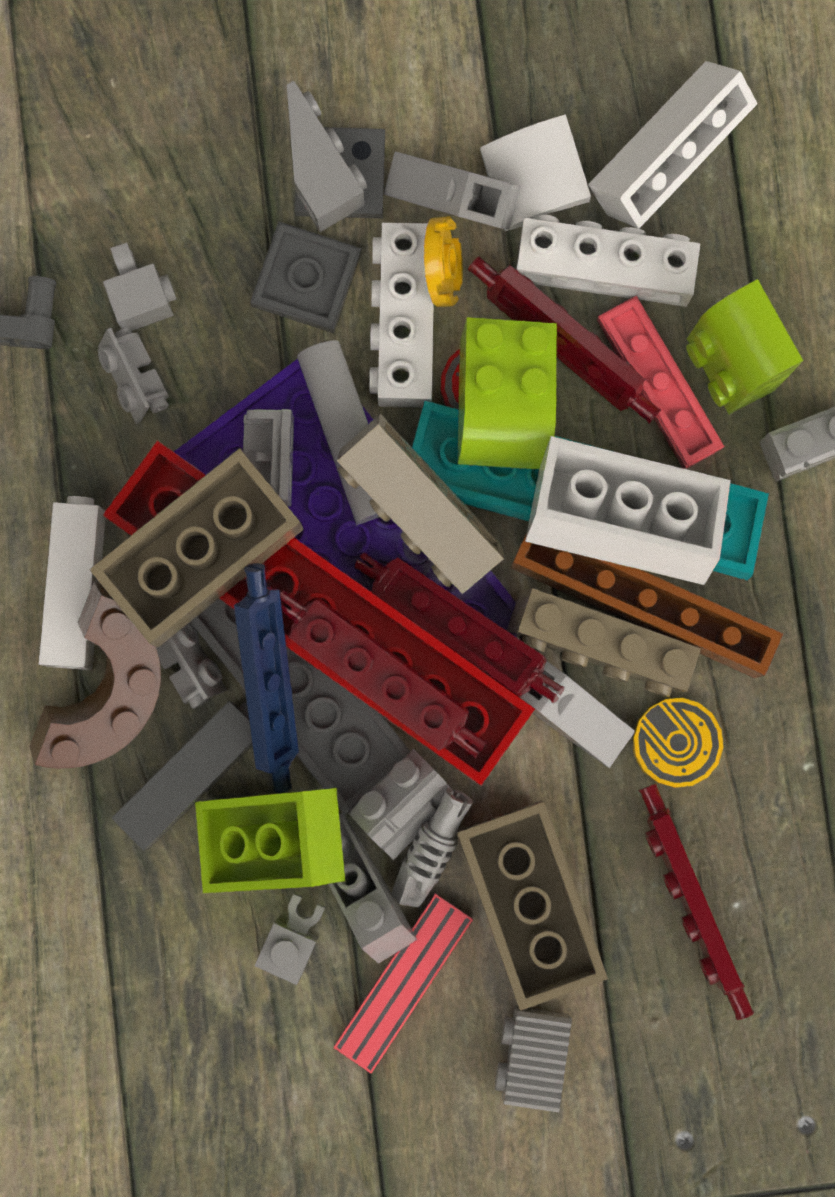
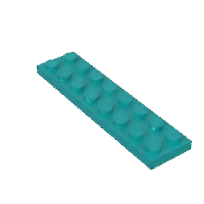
M424 401L412 446L416 453L464 504L529 521L539 469L457 464L459 410ZM555 436L556 438H560V439H564V440H568V441H573V440H569V439H566V438H562V437ZM730 483L720 560L713 569L714 572L744 580H749L752 577L769 493Z

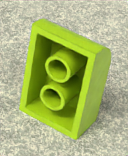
M758 279L738 289L709 308L700 317L687 338L689 344L686 346L691 361L696 368L703 367L710 380L708 390L717 406L722 407L724 405L729 415L775 391L803 362L801 355Z
M466 318L460 339L457 464L540 469L551 436L555 437L557 323Z
M337 788L195 802L203 893L314 887L345 881Z

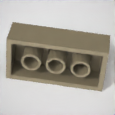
M239 448L89 570L148 643L158 648L245 578L244 568L246 566L248 567L249 564L253 563L262 564L304 529L297 517Z
M545 801L535 802L457 831V836L520 1011L608 979Z

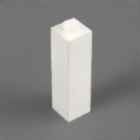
M68 496L67 503L53 502L39 665L81 670H92L95 644L84 638L78 625L79 617L93 582L100 583L89 569L102 560L105 517L103 514L105 511L99 505H94V499Z

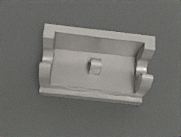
M291 409L247 410V415H244L243 453L287 506H291L294 416Z

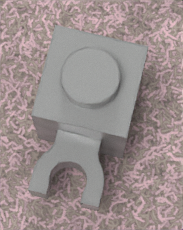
M127 242L110 248L120 275L103 281L121 329L130 327L133 331L174 316L169 302L177 298L168 274L160 277L154 264L138 269Z
M296 893L293 894L288 905V923L280 919L273 923L255 964V967L295 985L298 984L319 938L309 933L308 930L321 919L326 908L321 904H317L312 916L302 917L297 910L302 896Z

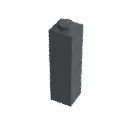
M228 701L112 817L143 851L150 849L253 746L247 703L243 702L238 707L234 702Z

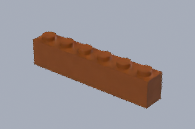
M526 532L511 565V569L637 626L701 648V655L752 678L766 675L783 633L643 570L525 542Z

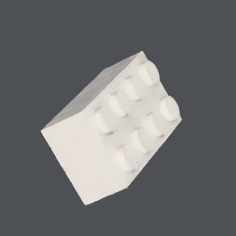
M551 436L539 469L525 542L704 585L720 560L731 480Z

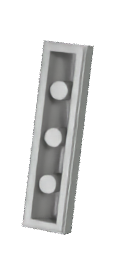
M332 340L313 345L301 351L297 358L356 525L380 516L371 507L369 501L372 498L361 486L357 489L353 488L338 471V467L341 465L337 462L340 449L368 425V421L339 341Z

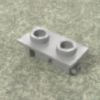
M130 327L120 329L115 334L111 328L107 329L98 346V357L103 369L107 373L111 372L118 386L117 395L122 408L126 412L131 413L137 424L141 422L149 408L152 413H158L169 406L166 401L169 395L155 369L141 374L138 368L151 362L139 334L133 333Z
M190 622L160 647H156L164 670L177 662L181 667V670L169 678L182 698L183 703H189L193 710L205 704L208 698L227 691L221 681L222 675L218 666L208 659L199 644L198 633Z

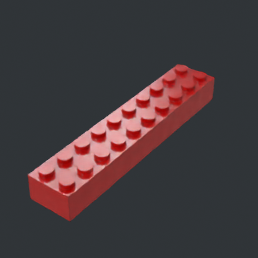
M157 441L104 512L103 516L131 536L206 475ZM291 539L265 560L262 564L265 565L267 587L278 589L280 593L285 590L304 606L320 598L468 709L469 714L464 726L487 743L476 758L454 741L439 751L290 639L289 635L294 621L282 613L286 647L482 786L535 708L297 539ZM246 577L219 598L232 609H234L236 603L243 600L248 592Z

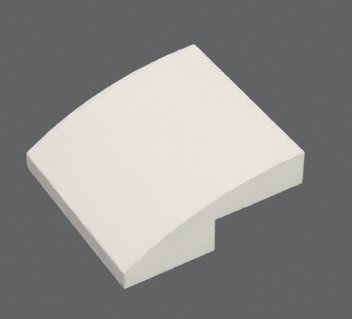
M566 114L520 129L480 147L488 177L521 186L510 228L504 229L505 231L522 227L524 218L533 219L535 215H548L590 202L591 194Z

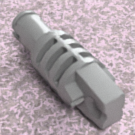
M449 788L446 789L434 816L430 821H426L420 826L418 830L419 835L415 836L413 845L410 846L407 856L402 861L391 893L398 904L420 907L433 886L438 883L441 873L446 868V862L450 860L452 851L455 850L458 844V837L456 835L458 828L472 805L471 798L463 792L455 789L454 791Z

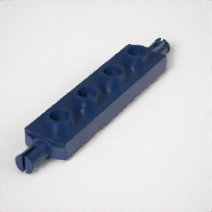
M253 563L244 568L248 592L243 600L234 605L255 767L258 770L272 773L273 790L276 793H286L289 789H292L289 767L299 753L280 591L267 587L265 565Z

